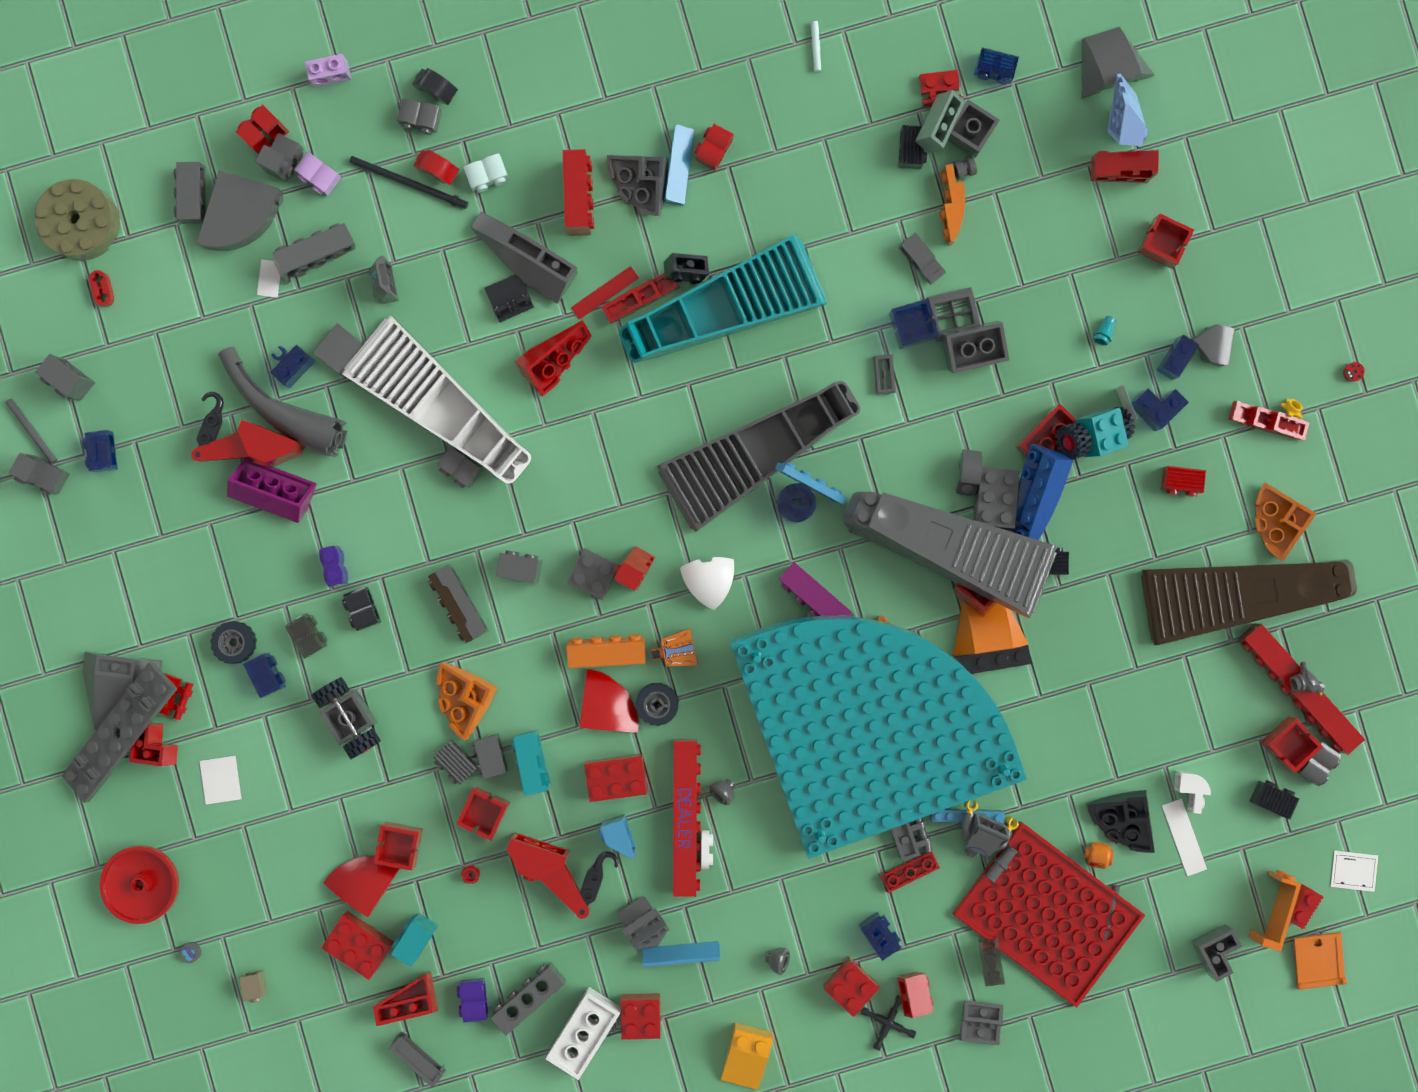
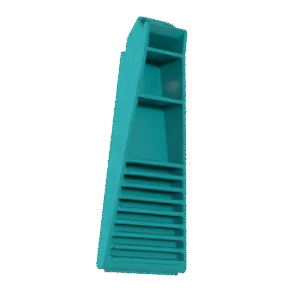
M794 234L653 311L626 322V325L620 329L619 336L628 358L636 363L665 356L827 304L826 296L801 239L798 238L797 234Z

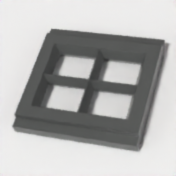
M971 287L926 298L936 342L943 341L941 333L980 325ZM967 299L969 310L955 313L953 302ZM949 303L951 314L937 316L935 306ZM970 313L972 323L958 326L956 316ZM953 317L955 327L941 330L939 320Z

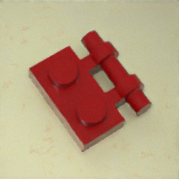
M958 70L919 75L921 95L929 94V98L922 99L923 107H932L936 93H944L950 90L959 91L960 89Z
M164 673L177 690L159 713L168 716L171 710H174L173 718L181 720L182 715L187 710L186 704L189 697L192 696L193 691L191 690L194 684L186 682L183 688L181 687L183 679ZM179 693L181 697L179 703L177 704L174 702L176 700L177 694Z

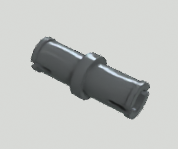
M1007 845L1001 855L994 859L995 863L985 876L995 883L1004 869H1008L1007 865L1017 854V851L1010 845Z

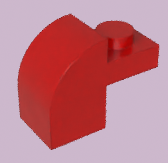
M422 149L413 165L418 170L430 174L439 182L451 185L459 171V168L431 150L425 151Z

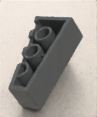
M337 223L330 226L324 232L317 231L307 239L300 238L290 246L277 248L273 252L274 263L286 285L291 282V277L295 275L302 277L309 268H319L327 262V259L330 258L333 261L355 250V243L345 223Z

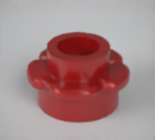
M474 865L466 866L461 872L463 881L467 884L476 883L479 880L480 870L475 868Z

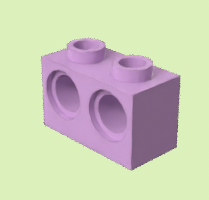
M343 54L305 61L308 80L314 87L352 80L348 61Z

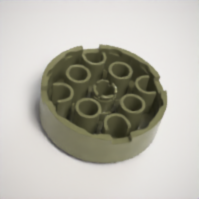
M68 179L52 185L42 194L35 209V226L41 240L53 251L73 260H90L108 251V247L114 239L116 240L120 229V216L116 204L104 191L87 181Z

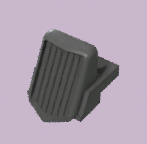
M646 897L639 898L618 913L620 920L625 926L622 931L637 951L657 947L666 935V932L670 930L659 912L652 908Z

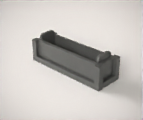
M402 1032L389 1048L432 1088L446 1071L445 1066L441 1067L408 1037V1033Z

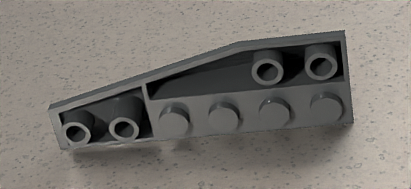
M480 212L471 226V229L527 286L556 304L559 303L578 274L575 265L526 235L483 212Z

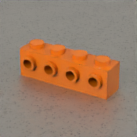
M631 634L628 637L612 635L609 638L593 636L590 639L574 637L568 640L566 646L568 668L646 663L645 636H640L639 634Z

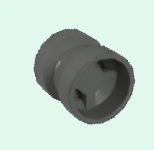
M972 156L966 157L963 161L957 160L952 163L957 180L964 179L967 175L973 176L977 174L976 163Z

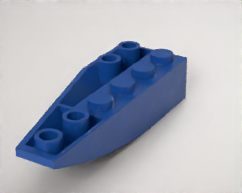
M1031 444L1019 480L1015 528L1011 532L1039 540L1061 497L1073 463L1072 459L1061 452Z

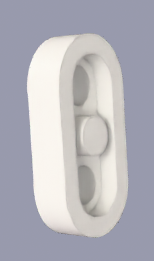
M702 830L701 869H709V865H713V854H709V846H713V834H709V830Z

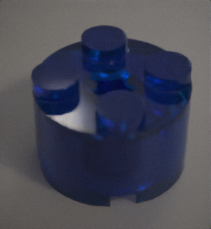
M797 483L786 486L777 498L779 514L786 521L792 523L807 520L816 508L815 495L804 484ZM798 498L801 507L797 506L794 508L791 501H795Z

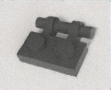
M922 818L915 820V823L911 825L906 823L891 829L902 862L921 856L918 849L920 847H924L925 853L932 851L930 844L932 841L927 836L926 824ZM918 830L920 840L915 841L913 831Z

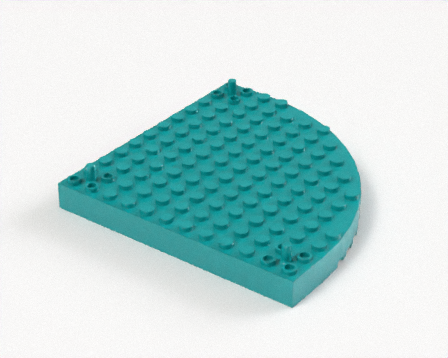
M820 615L786 620L729 640L808 859L1027 780L1007 723L990 695L979 681L954 657L933 642L912 631L905 630L891 623L876 621L866 617Z

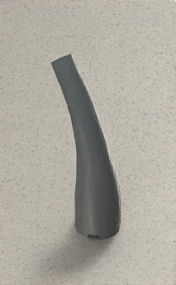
M228 347L218 353L236 388L261 417L274 428L301 445L333 458L338 456L335 452L338 448L343 449L347 437V431L343 430V425L347 424L344 420L271 398L250 378L234 347Z

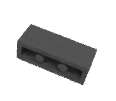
M176 162V168L174 169V178L176 180V187L174 188V197L176 199L174 215L183 224L203 223L206 214L205 166L200 162Z

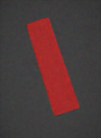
M630 266L572 306L571 309L578 319H582L638 280L639 277Z

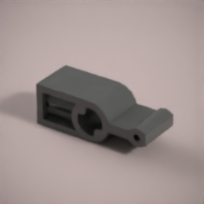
M916 232L900 245L899 249L911 264L922 273L930 285L946 273L945 269L937 262L934 254Z

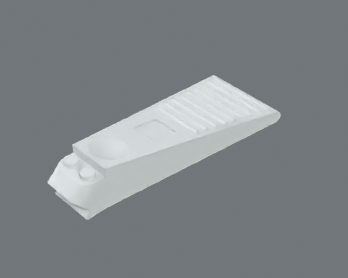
M391 315L382 321L344 368L345 370L342 373L344 376L471 457L503 482L513 483L530 463V453L519 445Z

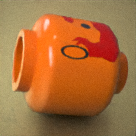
M1092 842L1090 847H1086L1084 858L1088 859L1089 866L1106 869L1108 865H1112L1114 851L1111 850L1108 844Z

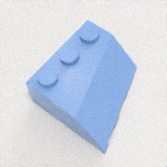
M1117 74L1107 132L1119 145L1142 146L1143 140L1147 138L1148 130L1137 95L1123 76Z

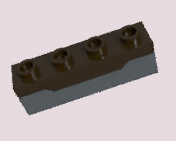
M448 564L428 576L430 579L428 583L433 591L436 590L439 594L438 601L443 608H447L449 612L447 616L452 624H456L459 629L457 634L462 641L465 640L468 643L489 631L452 565Z

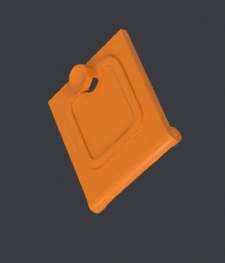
M1341 932L1293 938L1298 990L1347 984L1344 972Z

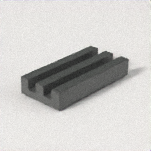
M893 354L873 356L876 395L896 393ZM885 359L889 361L891 389L887 387ZM878 360H881L883 390L880 389Z

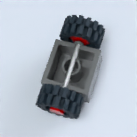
M340 677L326 684L311 696L319 709L332 702L330 706L319 713L339 745L355 738L343 746L348 757L352 760L370 750L381 740L374 728L361 735L363 731L375 725L377 721L358 690L339 699V697L350 691L344 679Z

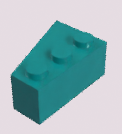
M538 730L515 735L511 745L513 752H516V766L518 771H520V782L524 796L547 791L551 787V782Z

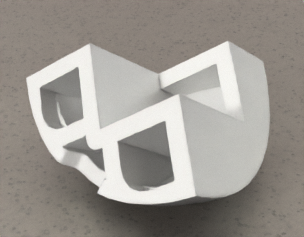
M713 557L710 562L703 563L699 559L687 563L680 570L686 586L694 597L706 607L715 610L723 602L730 590L734 576V560L724 557Z

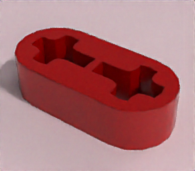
M100 270L93 271L89 276L93 298L98 305L109 307L114 303L110 278ZM98 276L103 277L100 283L96 282ZM103 293L108 296V298H105V302L100 300L103 297Z

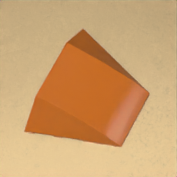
M962 600L952 656L978 654L1029 645L1010 609L996 603L982 618Z

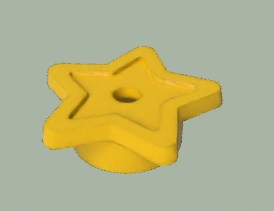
M1287 399L1286 403H1281L1280 406L1287 411L1289 417L1303 418L1300 413L1303 408L1298 401Z

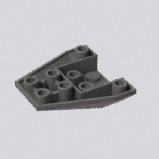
M85 652L82 671L94 730L99 728L125 694L126 689L135 681L149 662H154L161 670L162 660L133 659L108 656L104 653Z

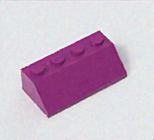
M246 458L243 459L227 480V497L299 523L308 510L317 483L272 466L267 467L253 462V459Z

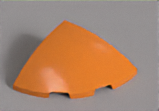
M1264 483L1256 501L1255 522L1258 533L1261 535L1266 548L1283 562L1317 513L1269 484Z
M441 662L436 682L440 692V697L438 698L441 712L445 713L450 721L449 727L466 741L484 716L498 687L470 672Z

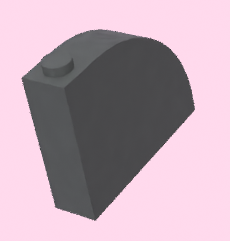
M219 170L197 244L203 248L217 251L235 250L251 244L261 237L272 224L278 207L282 205L283 192L277 187Z

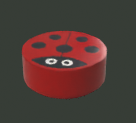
M1358 362L1349 363L1343 369L1345 379L1350 382L1361 380L1365 374L1363 365Z

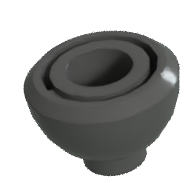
M726 779L725 781L715 782L709 787V790L718 802L723 805H730L734 798L733 789L735 785Z
M778 948L772 952L768 951L765 962L769 963L773 972L782 975L788 967L790 952L788 948Z

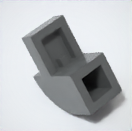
M962 449L959 462V478L956 486L957 494L975 496L982 473L981 451Z

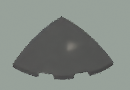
M607 155L610 178L614 180L619 195L627 203H631L636 207L638 211L660 216L667 183L668 158Z

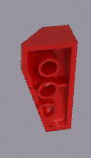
M580 321L529 349L514 362L526 380L543 397L559 383L561 374L565 369H569L571 366L569 363L573 357L581 352L592 335L584 321Z

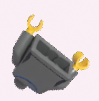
M974 800L973 806L969 807L970 801L964 802L967 813L965 812L963 817L962 838L965 842L966 855L974 858L979 853L989 857L994 852L1005 849L1011 838L1012 829H1016L1019 826L1018 821L1013 820L1011 816H1006L1004 824L977 812L973 814V811L978 808V803Z

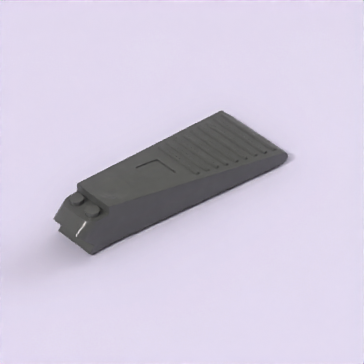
M834 382L811 396L658 465V473L690 528L697 532L778 472L775 470L777 463H791L839 426L858 415L860 406L845 382Z
M871 491L853 493L843 517L844 524L850 528V533L869 539L1027 618H1030L1031 614L1036 610L1057 554L1055 553L1057 548L1055 545L884 492L882 495Z

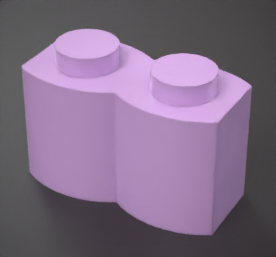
M309 152L306 153L294 169L298 173L297 178L305 184L307 182L313 184L312 189L320 195L325 193L328 196L341 179L338 173Z

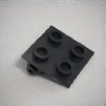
M516 274L484 288L499 323L534 308L523 281Z

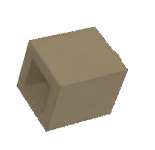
M264 970L244 973L239 978L243 1001L257 1002L262 1000V997L267 993Z

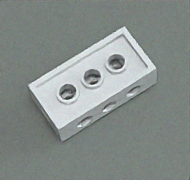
M588 987L548 1051L546 1060L579 1080L620 1015L621 1006ZM596 1014L599 1018L593 1019L590 1015ZM580 1031H586L588 1035H582ZM574 1047L578 1051L572 1052L569 1048Z

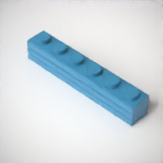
M945 809L931 814L930 820L931 822L962 823L967 809ZM1003 810L973 811V814L977 812L1004 824Z

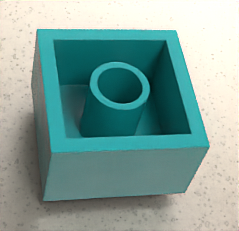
M420 913L416 917L412 916L402 929L405 933H401L393 943L392 948L394 950L391 955L411 967L439 925Z

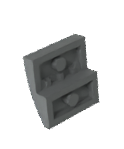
M337 323L313 353L346 379L347 377L342 374L345 370L344 368L364 344Z
M964 1000L960 1041L1000 1045L1003 1005Z

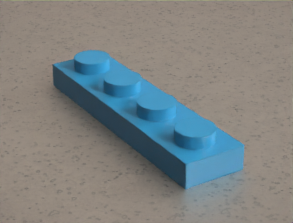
M789 462L785 464L777 463L775 470L824 497L844 505L847 498L841 495V490L835 487H831V489L826 487L827 483L818 478L816 481L811 479L812 475L803 470L801 472L795 470L796 466Z

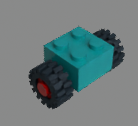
M1123 407L1103 409L1076 419V423L1060 427L1057 430L1058 434L1055 435V438L1058 439L1055 441V444L1059 445L1057 450H1061V453L1072 460L1083 456H1103L1129 446L1128 439L1135 432L1133 431L1135 425H1132L1135 421L1134 419L1131 420L1132 414H1127L1128 410L1123 409Z

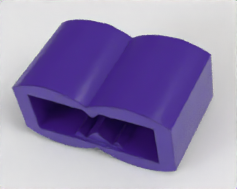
M339 546L321 548L319 557L324 567L323 576L328 586L347 584L348 572L343 565L344 553Z
M485 978L462 980L459 986H457V997L461 998L459 1017L463 1018V1022L487 1020L488 1003Z

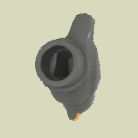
M1301 662L1300 674L1290 677L1291 688L1295 692H1315L1322 696L1325 685L1318 681L1307 669L1305 662Z

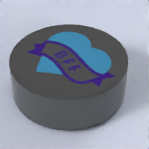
M194 942L187 943L180 950V957L186 963H193L201 956V948Z

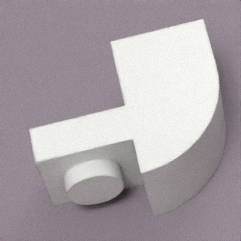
M1185 771L1175 772L1174 790L1181 793H1189L1188 811L1201 814L1205 806L1203 794L1211 795L1209 784L1204 778L1194 773Z

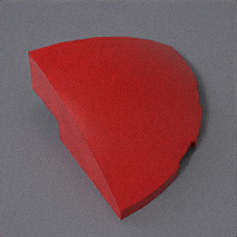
M587 669L579 728L638 732L637 710L627 690L613 680L611 676L597 670Z
M367 855L353 858L351 861L337 867L326 878L324 884L351 907L369 917L400 869L373 864L375 856L368 857Z

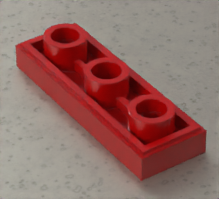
M931 851L912 858L879 874L887 892L890 893L940 867ZM912 869L913 873L908 875L907 871Z

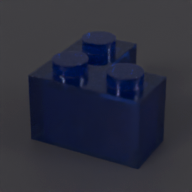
M1149 388L1141 391L1131 401L1133 409L1154 431L1161 430L1189 403L1177 389L1169 391L1160 400Z

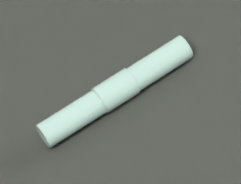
M812 21L811 42L814 72H821L818 21Z

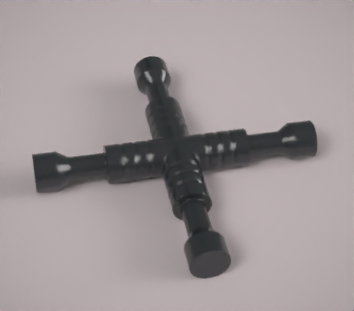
M900 995L896 996L895 1004L890 1009L887 1018L878 1013L874 1014L865 1007L861 1011L862 1015L874 1018V1021L883 1024L879 1033V1039L873 1046L878 1051L881 1050L882 1042L887 1037L890 1028L900 1033L903 1032L912 1039L916 1035V1031L908 1030L903 1025L894 1021L898 1013L897 1009L901 1004Z

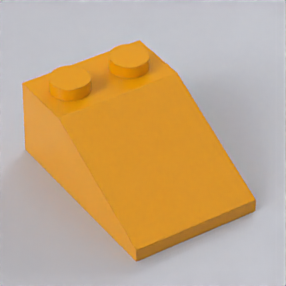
M735 1023L721 1080L758 1090L773 1042L772 1032Z

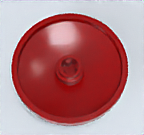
M145 845L131 846L116 853L106 863L100 877V894L106 908L118 919L131 924H145L160 918L173 906L179 892V876L171 859L162 851Z

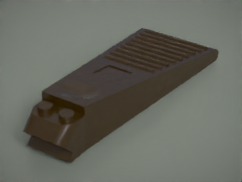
M1345 559L1301 564L1142 570L1143 575L1141 576L1150 636L1154 646L1353 597L1357 592L1353 564Z

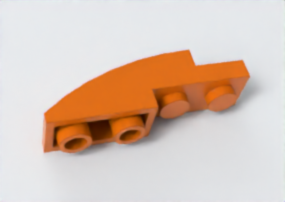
M953 164L945 165L943 172H941V182L945 183L946 188L944 200L948 204L943 205L939 215L940 221L944 222L943 239L947 241L948 246L954 243L959 233L965 209L964 181L956 183Z

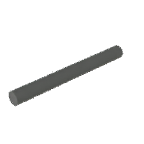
M8 399L5 403L50 464L55 463L57 458L13 399Z

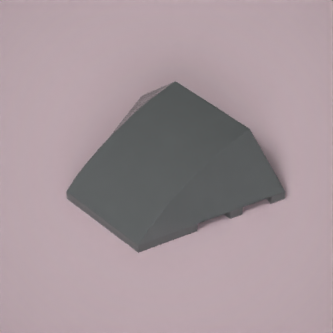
M1120 27L1082 39V99L1098 94L1102 90L1115 87L1117 74H1121L1127 83L1134 80L1137 82L1154 76L1152 70Z

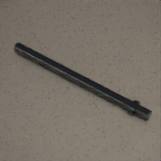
M351 156L349 163L449 202L451 206H459L464 209L468 207L469 202L460 199L457 195L452 196L354 156Z

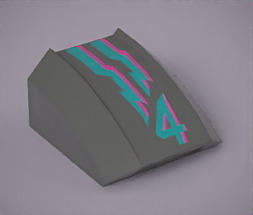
M380 256L369 269L374 290L373 296L383 304L399 301L391 263L384 256Z

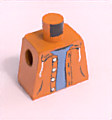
M690 628L661 639L662 647L651 649L653 660L665 658L666 666H691L698 664Z

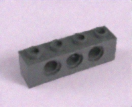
M552 963L547 966L545 964L536 971L537 975L533 979L531 977L527 978L521 984L523 987L518 992L515 989L507 996L508 1000L504 1004L500 1002L492 1010L494 1013L491 1016V1020L505 1036L565 984L566 979ZM544 981L547 987L540 988L537 982ZM529 994L531 995L532 1000L526 1001L523 999L522 995ZM513 1006L518 1012L512 1014L509 1012L508 1007Z

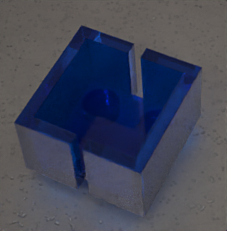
M929 298L891 309L889 312L893 329H898L895 335L899 349L938 338L939 331L935 319L930 320L928 323V319H931L933 316Z

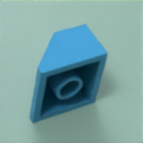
M625 814L603 821L599 830L601 841H605L606 846L629 858H634L637 850Z

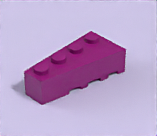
M795 562L779 578L782 582L781 587L788 593L792 591L796 594L795 599L802 605L806 603L811 608L809 611L814 616H854L852 611Z

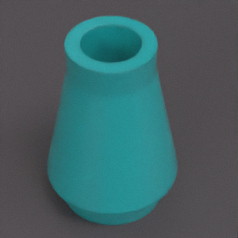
M1111 316L1105 317L1093 334L1095 343L1107 346L1111 342L1116 323L1115 318Z

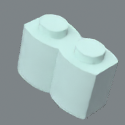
M495 154L464 166L471 189L478 193L486 191L490 185H502L509 178L500 154Z

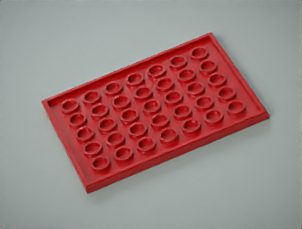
M1020 821L1019 826L1012 832L1007 844L1017 851V854L1007 865L1008 869H1004L995 883L985 876L995 863L994 859L998 858L1005 849L999 850L952 914L1077 1008L1145 917V914ZM1113 896H1115L1117 899L1115 903L1114 912L1111 914L1110 917L1111 925L1109 927L1107 926V923L1111 911ZM1106 929H1110L1108 939L1106 940L1104 939Z

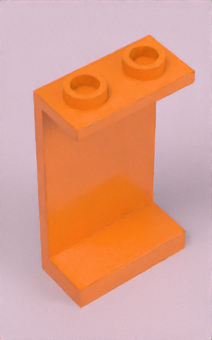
M1276 870V873L1268 871V875L1281 881L1266 934L1250 930L1249 938L1264 947L1281 952L1301 883L1295 881L1296 877Z

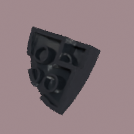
M1146 790L1120 793L1087 803L1091 819L1095 825L1100 827L1109 840L1115 844L1121 843L1128 846L1132 851L1155 853Z

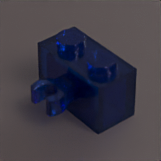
M297 344L289 353L285 348L279 346L278 348L282 351L280 357H277L274 353L271 354L275 360L280 362L270 373L288 388H291L316 361Z
M876 912L860 923L859 927L883 961L901 949L899 944L901 939L895 931H890L888 926L891 924L885 915L880 916Z

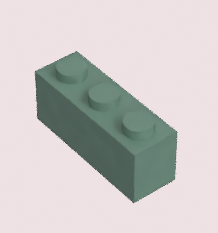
M953 90L937 95L915 142L927 153L943 149L965 101Z

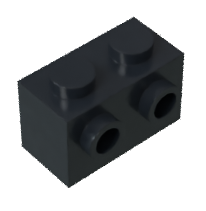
M671 253L663 262L665 280H670L673 283L690 282V284H699L709 275L708 256Z

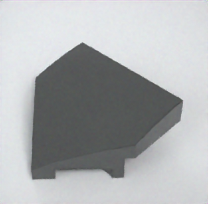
M1216 324L1206 327L1204 332L1191 339V342L1197 346L1201 354L1200 359L1207 360V362L1228 366L1234 328Z

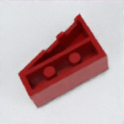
M1159 150L1098 151L1091 158V181L1148 183L1158 174Z
M635 546L622 565H617L613 572L615 575L614 580L637 591L655 556Z
M431 972L424 974L373 1006L376 1026L438 1011Z

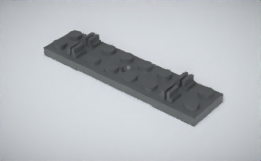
M149 662L135 681L129 685L125 694L79 754L74 757L75 759L72 760V763L62 775L84 803L91 801L133 744L177 690L154 662Z

